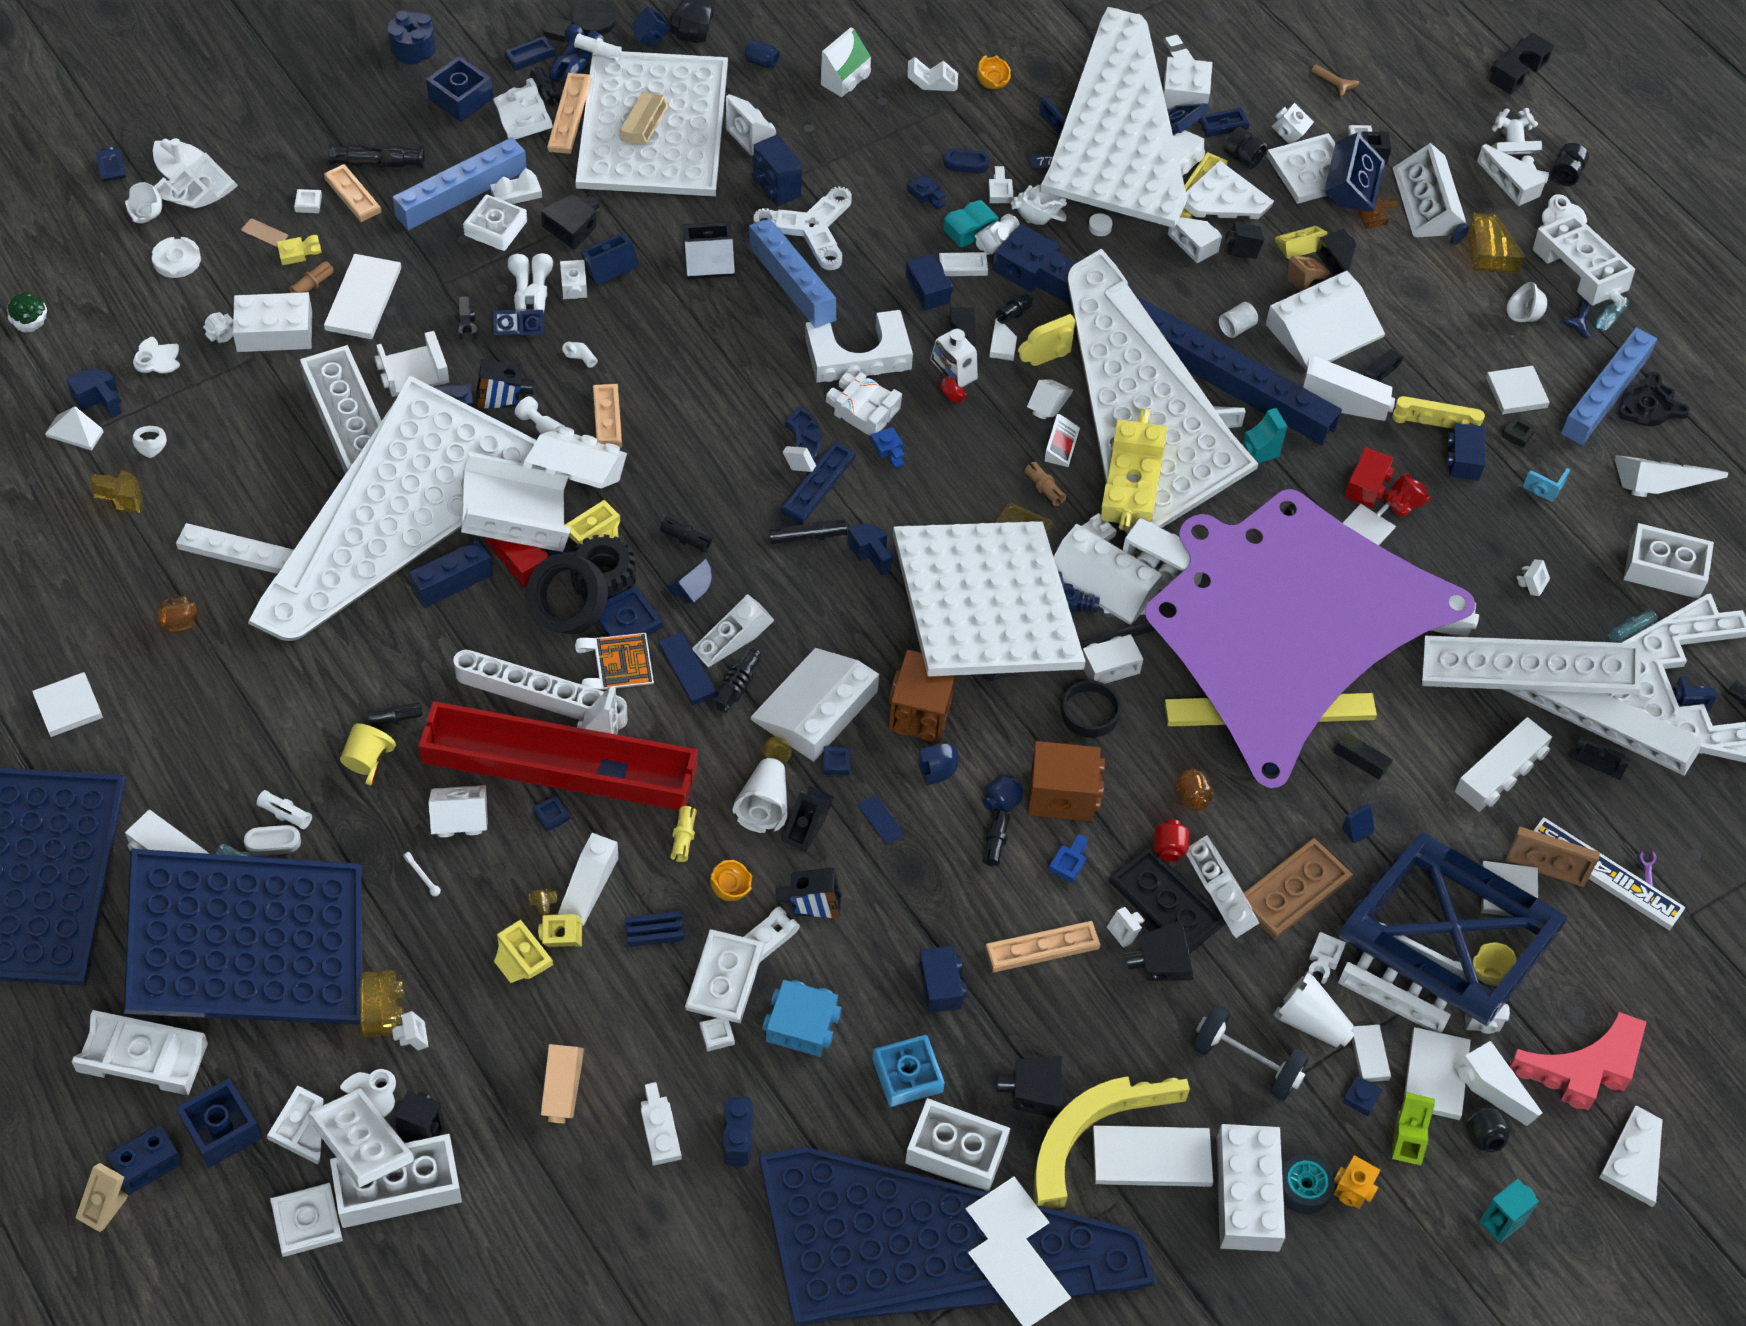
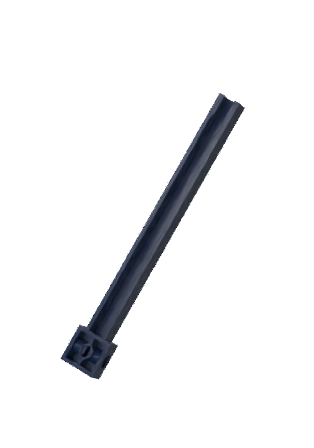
M1020 224L995 251L993 271L1031 293L1038 287L1072 306L1068 288V275L1076 262L1059 253V244ZM1136 296L1190 373L1264 414L1267 413V410L1277 408L1287 427L1321 446L1326 442L1328 430L1335 431L1342 412L1341 408Z

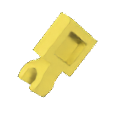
M311 235L303 242L301 237L277 242L282 265L306 261L305 255L321 253L318 235Z

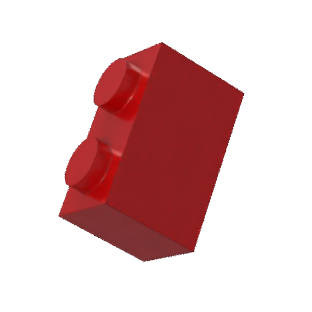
M1365 447L1349 481L1345 498L1373 508L1376 499L1382 500L1386 486L1383 485L1384 482L1389 483L1395 469L1391 468L1393 457Z

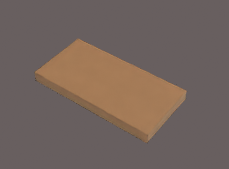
M1313 838L1245 891L1244 895L1259 921L1258 925L1276 940L1351 880L1353 874Z

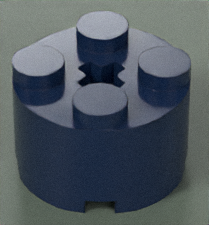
M405 10L396 12L395 17L388 24L390 50L396 56V59L407 64H417L425 57L427 59L432 57L436 50L431 17L428 14L407 12Z

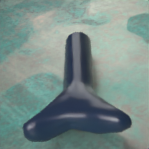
M1583 298L1577 317L1563 321L1564 325L1575 328L1585 338H1590L1586 326V317L1591 304Z

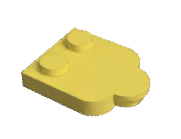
M1069 314L1035 328L1029 334L1028 340L1022 343L1018 349L1020 359L1023 362H1030L1031 365L1037 366L1070 353L1076 322L1073 316Z

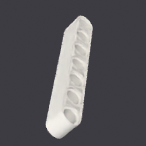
M471 650L459 651L453 659L456 679L463 684L583 721L585 712L590 707L587 705H592L604 693L594 688ZM616 696L618 730H620L627 724V705L623 698Z

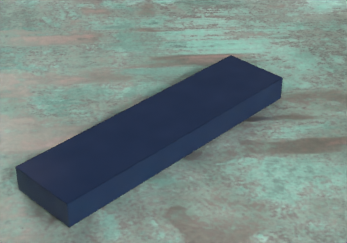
M834 442L816 464L814 470L807 475L783 505L781 513L803 524L856 458V452Z

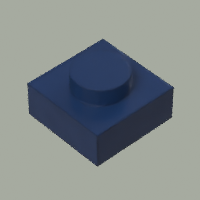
M1356 1076L1342 1103L1369 1116L1383 1089Z

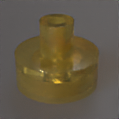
M772 737L765 742L763 755L766 759L773 758L784 764L791 756V747L782 737Z
M546 889L529 892L530 905H538L539 915L550 914V904L558 902L557 890Z

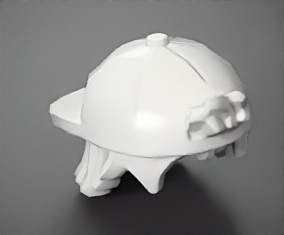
M1031 185L1028 186L1025 192L1019 193L1018 197H1014L1011 202L1012 209H1017L1027 223L1045 225L1052 218L1066 221L1067 216L1061 210L1067 204L1066 199L1042 192L1041 185H1037L1034 188Z

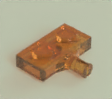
M1378 194L1374 211L1358 210L1365 229L1388 225V216L1385 209L1397 208L1398 200L1397 198L1383 200Z

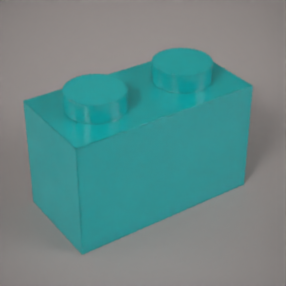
M1517 1179L1492 1199L1479 1222L1501 1244L1526 1223L1539 1200L1529 1186L1523 1185Z

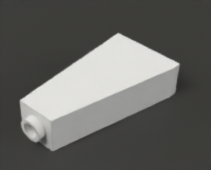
M1309 356L1301 387L1342 409L1341 413L1385 421L1387 413L1393 411L1395 398L1391 397V386L1316 356Z

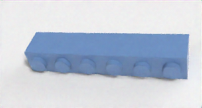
M511 137L393 196L395 216L407 230H410L491 189L490 185L497 183L502 177L511 179L521 174L527 168L525 150Z
M767 219L749 225L750 249L814 328L836 321V297L773 221Z
M1637 327L1568 415L1561 433L1562 435L1583 446L1649 359L1657 338Z

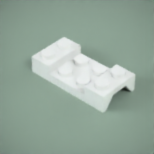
M92 1010L89 1035L82 1052L73 1057L72 1064L76 1072L103 1078L106 1074L158 1084L160 1090L189 1095L208 1042L204 1033Z

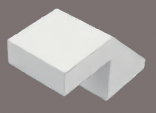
M915 57L908 61V78L922 90L956 91L958 89V73L944 61L931 69L927 68Z

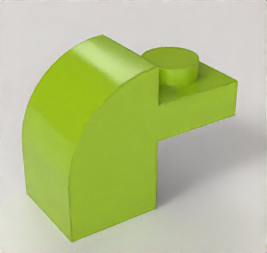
M1409 1092L1405 1093L1394 1129L1392 1159L1422 1165L1428 1144V1127L1435 1106V1098Z

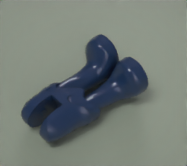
M571 24L565 30V38L568 45L565 51L555 59L550 68L549 77L552 81L558 82L564 73L563 83L565 84L568 73H583L588 66V61L592 58V52L582 50L577 57V53L581 49L574 47L576 36L579 33L585 36L584 31L577 25ZM590 31L587 34V37L593 39L601 38L605 42L603 36L596 31Z

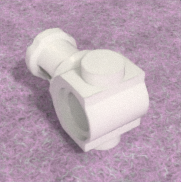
M1005 214L1000 222L996 221L983 228L975 235L978 249L986 252V255L995 253L1010 234L1020 225L1018 219L1011 214Z

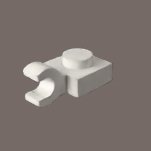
M995 166L994 179H989V203H1011L1013 201L1012 179H1005L1004 166Z

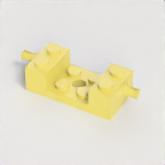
M1144 408L1139 410L1138 421L1117 419L1110 470L1102 503L1101 521L1120 523L1119 528L1121 530L1124 529V524H1126L1125 530H1129L1130 525H1135L1140 518L1148 522L1153 520L1166 443L1167 426L1148 423L1150 411L1146 409L1145 416L1143 417ZM1135 474L1140 477V480L1138 482H1130L1127 477Z

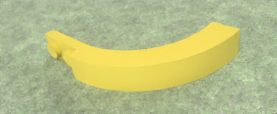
M1127 1076L1101 1083L1076 1097L1055 1118L1043 1140L1035 1169L1034 1203L1050 1209L1065 1208L1068 1197L1065 1185L1066 1158L1075 1141L1086 1129L1098 1120L1120 1111L1186 1102L1190 1090L1187 1079L1169 1078L1161 1083L1154 1084L1140 1082L1131 1087L1129 1077Z

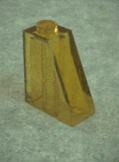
M1473 213L1469 225L1472 270L1519 273L1525 258L1524 253L1497 214Z

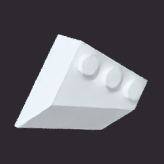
M561 426L558 429L540 434L526 457L523 467L532 469V466L538 465L545 467V473L551 475H565L566 473L569 474L568 478L570 480L597 488H604L619 482L627 453L620 451V447L617 445L598 443L595 437L589 435L579 436L574 434L573 429Z

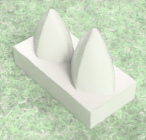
M527 168L522 171L518 179L510 180L502 177L497 183L490 185L493 197L510 204L542 198V190L537 177Z

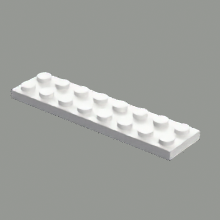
M1425 636L1422 683L1423 686L1640 695L1641 643Z

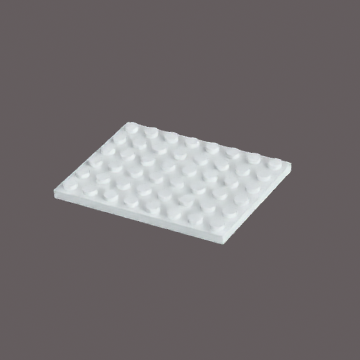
M622 51L619 60L615 61L601 55L598 57L594 56L592 53L590 67L592 80L586 98L576 188L716 196L728 57ZM641 93L664 95L668 108L647 145L621 141L620 130Z
M1043 521L893 527V538L927 676L1084 669V655Z

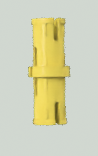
M690 806L680 807L677 827L673 829L674 843L670 856L674 860L677 855V862L688 860L690 843L695 835L693 826L697 811L693 808L690 813Z

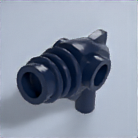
M1058 571L1070 612H1076L1078 607H1080V613L1083 607L1085 612H1087L1088 608H1090V613L1098 612L1100 597H1096L1093 594L1092 598H1090V594H1087L1086 598L1085 591H1083L1082 597H1080V591L1074 589L1072 584H1064L1062 572Z

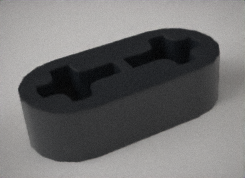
M1394 348L1388 350L1369 365L1364 376L1380 382L1398 368L1403 360V355Z

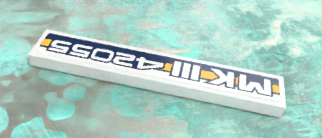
M1544 817L1534 829L1536 832L1596 851ZM1600 853L1599 860L1589 879L1670 931L1686 907Z

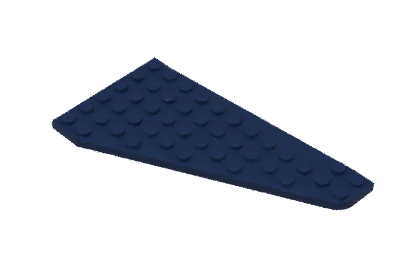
M809 1147L759 1155L794 1326L833 1320L1006 1304L968 1254L969 1251L988 1238L965 1208L987 1195V1192ZM1036 1205L1050 1223L1026 1239L1070 1297L1126 1292L1154 1286L1155 1280L1145 1245L1135 1232L1125 1227Z

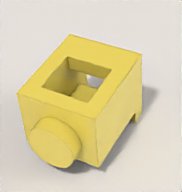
M577 914L543 915V923H540L538 928L539 939L543 940V944L547 947H582V918ZM560 928H565V935L563 937H558L557 935Z

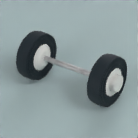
M1216 1005L1208 1017L1204 1016L1196 1030L1198 1035L1194 1041L1193 1049L1206 1056L1215 1044H1218L1221 1039L1276 1070V1081L1271 1094L1285 1101L1293 1088L1298 1089L1306 1075L1302 1072L1309 1057L1301 1051L1295 1050L1280 1067L1226 1036L1224 1033L1230 1017V1011Z

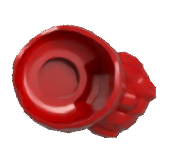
M1408 473L1403 474L1394 483L1392 490L1384 493L1385 502L1391 507V511L1399 517H1405L1410 513L1411 509L1423 506L1431 498V495L1427 493L1426 487L1419 481L1412 479Z

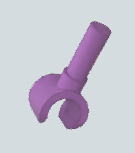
M1639 851L1637 860L1644 866L1645 882L1653 886L1652 864L1656 861V854L1650 851V860L1645 862L1643 860V851Z

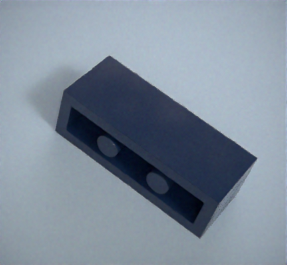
M479 540L408 572L411 590L423 608L493 576L491 558Z

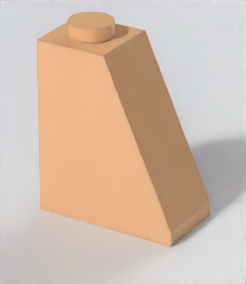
M549 1044L541 1115L548 1116V1122L565 1123L566 1118H573L584 1048Z

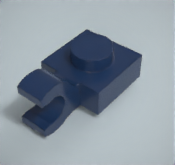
M926 174L907 184V191L921 203L928 200L936 209L945 206V203L941 200L946 196L945 193Z

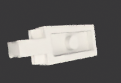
M656 1082L645 1084L647 1101L641 1102V1115L652 1165L681 1160L682 1155L667 1096L660 1098Z

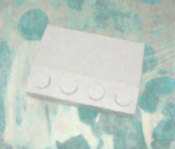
M1348 271L1270 305L1265 324L1305 370L1310 355L1331 362L1383 338L1385 335L1362 287Z
M815 648L751 716V720L814 762L824 751V746L828 747L878 692L879 674L858 660Z

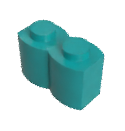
M982 200L968 203L964 209L948 213L944 218L943 231L959 247H965L976 241L975 235L986 226L998 221L999 217Z

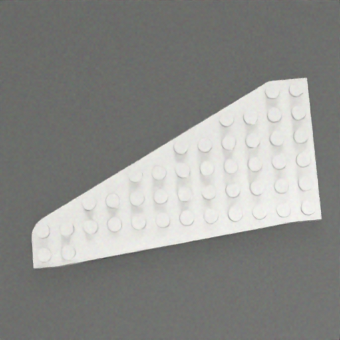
M1108 7L1100 21L1050 168L1041 184V191L1175 228L1186 204L1187 195L1148 24L1140 14Z
M1100 249L1076 263L1069 271L1068 288L1074 319L1076 320V330L1105 481L1107 484L1117 419L1138 421L1139 410L1144 408V417L1145 410L1148 409L1150 411L1148 423L1167 426L1166 443L1152 523L1157 525V527L1163 528L1256 470L1258 463L1228 429L1129 288L1127 280L1107 254ZM1132 474L1127 479L1130 482H1138L1140 477ZM1130 525V529L1125 530V532L1129 534L1134 525Z
M409 375L396 401L278 575L261 597L248 624L284 641H293L304 637L462 527L463 470L469 452L524 463L537 440Z

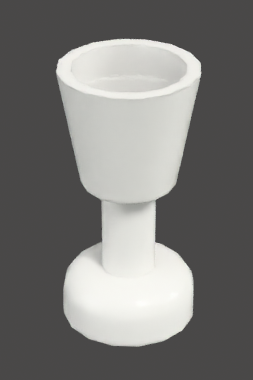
M530 396L522 399L515 408V415L521 420L531 419L534 421L536 429L540 434L558 429L561 426L565 427L548 416L540 415L537 412V401Z

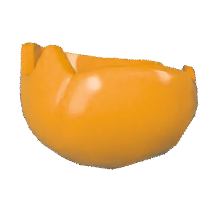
M985 55L979 61L977 78L985 88L1000 89L1005 87L1010 80L1011 70L1008 64L997 55L991 58H987Z
M724 860L713 868L710 876V885L718 898L724 901H738L744 898L752 889V874L747 871L743 864L736 860Z

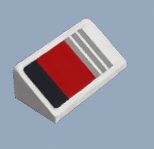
M1059 414L1056 416L1048 442L1045 462L1069 467L1080 427Z

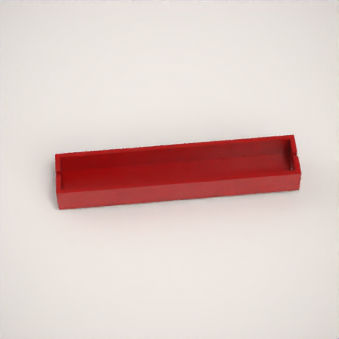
M434 701L427 718V726L424 727L418 746L422 764L679 810L682 806H688L691 787H693L698 767L697 749ZM601 760L628 764L624 779L597 774Z

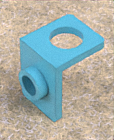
M1567 468L1558 483L1534 471H1529L1523 487L1537 496L1553 502L1564 486L1570 469Z

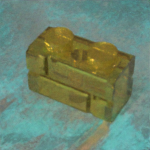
M394 970L380 971L379 973L363 972L361 974V1028L365 1037L393 1035L392 1029L397 1027L398 1024H403V1006H398V998H403L404 996L403 981H398L396 971Z

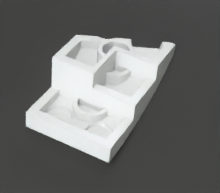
M533 78L526 80L527 85L524 87H513L506 93L493 99L508 139L511 137L518 139L553 128L552 121L546 112L544 102L538 93L537 85Z
M205 153L189 169L184 165L168 181L163 177L154 188L163 200L191 208H199L221 199L238 185Z

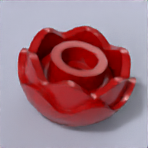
M950 376L942 379L940 390L952 403L963 402L967 396V393L964 394V389L959 387Z

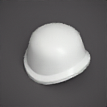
M1528 282L1524 284L1508 301L1507 313L1509 317L1517 322H1534L1539 320L1547 308L1546 295L1537 288L1535 283Z

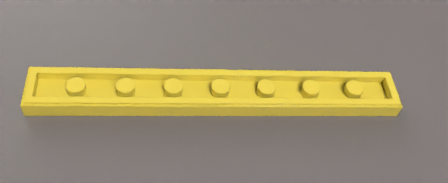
M1373 693L1340 694L1318 722L1375 720L1377 713ZM1209 698L1165 699L1164 707L1167 727L1226 725Z

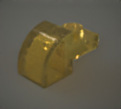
M121 470L118 478L110 475H92L90 484L95 498L113 500L116 510L135 513L142 512L144 506L142 493L137 479L131 473Z

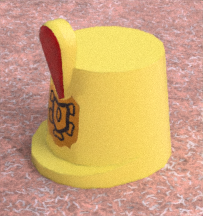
M354 724L340 761L348 769L362 775H368L366 784L373 785L380 760L386 752L394 750L396 743L389 735L372 726Z

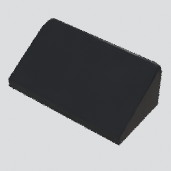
M1349 733L1339 740L1334 750L1336 755L1378 780L1381 779L1393 762V759Z

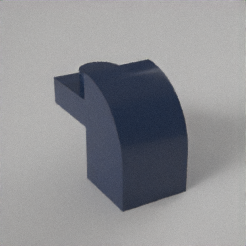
M89 369L66 378L70 394L82 411L101 402L112 418L121 414L118 405L121 403V399L118 395L114 377L110 373L99 369Z

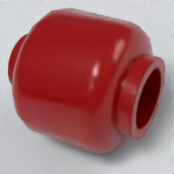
M1165 820L1163 824L1155 828L1153 851L1159 855V858L1167 862L1181 860V857H1184L1189 849V830L1181 825V822L1178 820Z

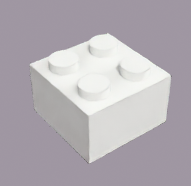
M1167 57L1163 83V94L1167 109H1172L1175 105L1208 104L1212 62Z

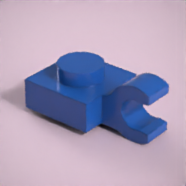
M893 427L870 435V442L880 458L888 456L894 468L904 465L901 459L904 457L903 442Z
M1078 834L1070 849L1062 845L1050 864L1049 871L1073 884L1086 863L1087 858L1083 856V853L1087 848L1086 843L1089 839Z

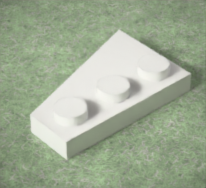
M1635 1106L1599 1177L1651 1207L1655 1205L1657 1196L1662 1119Z

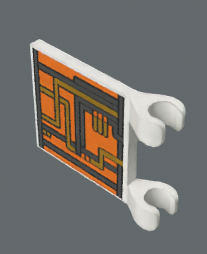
M646 633L602 638H578L576 640L575 649L577 653L595 650L599 678L583 679L581 685L597 690H607L609 687L624 688L654 683Z

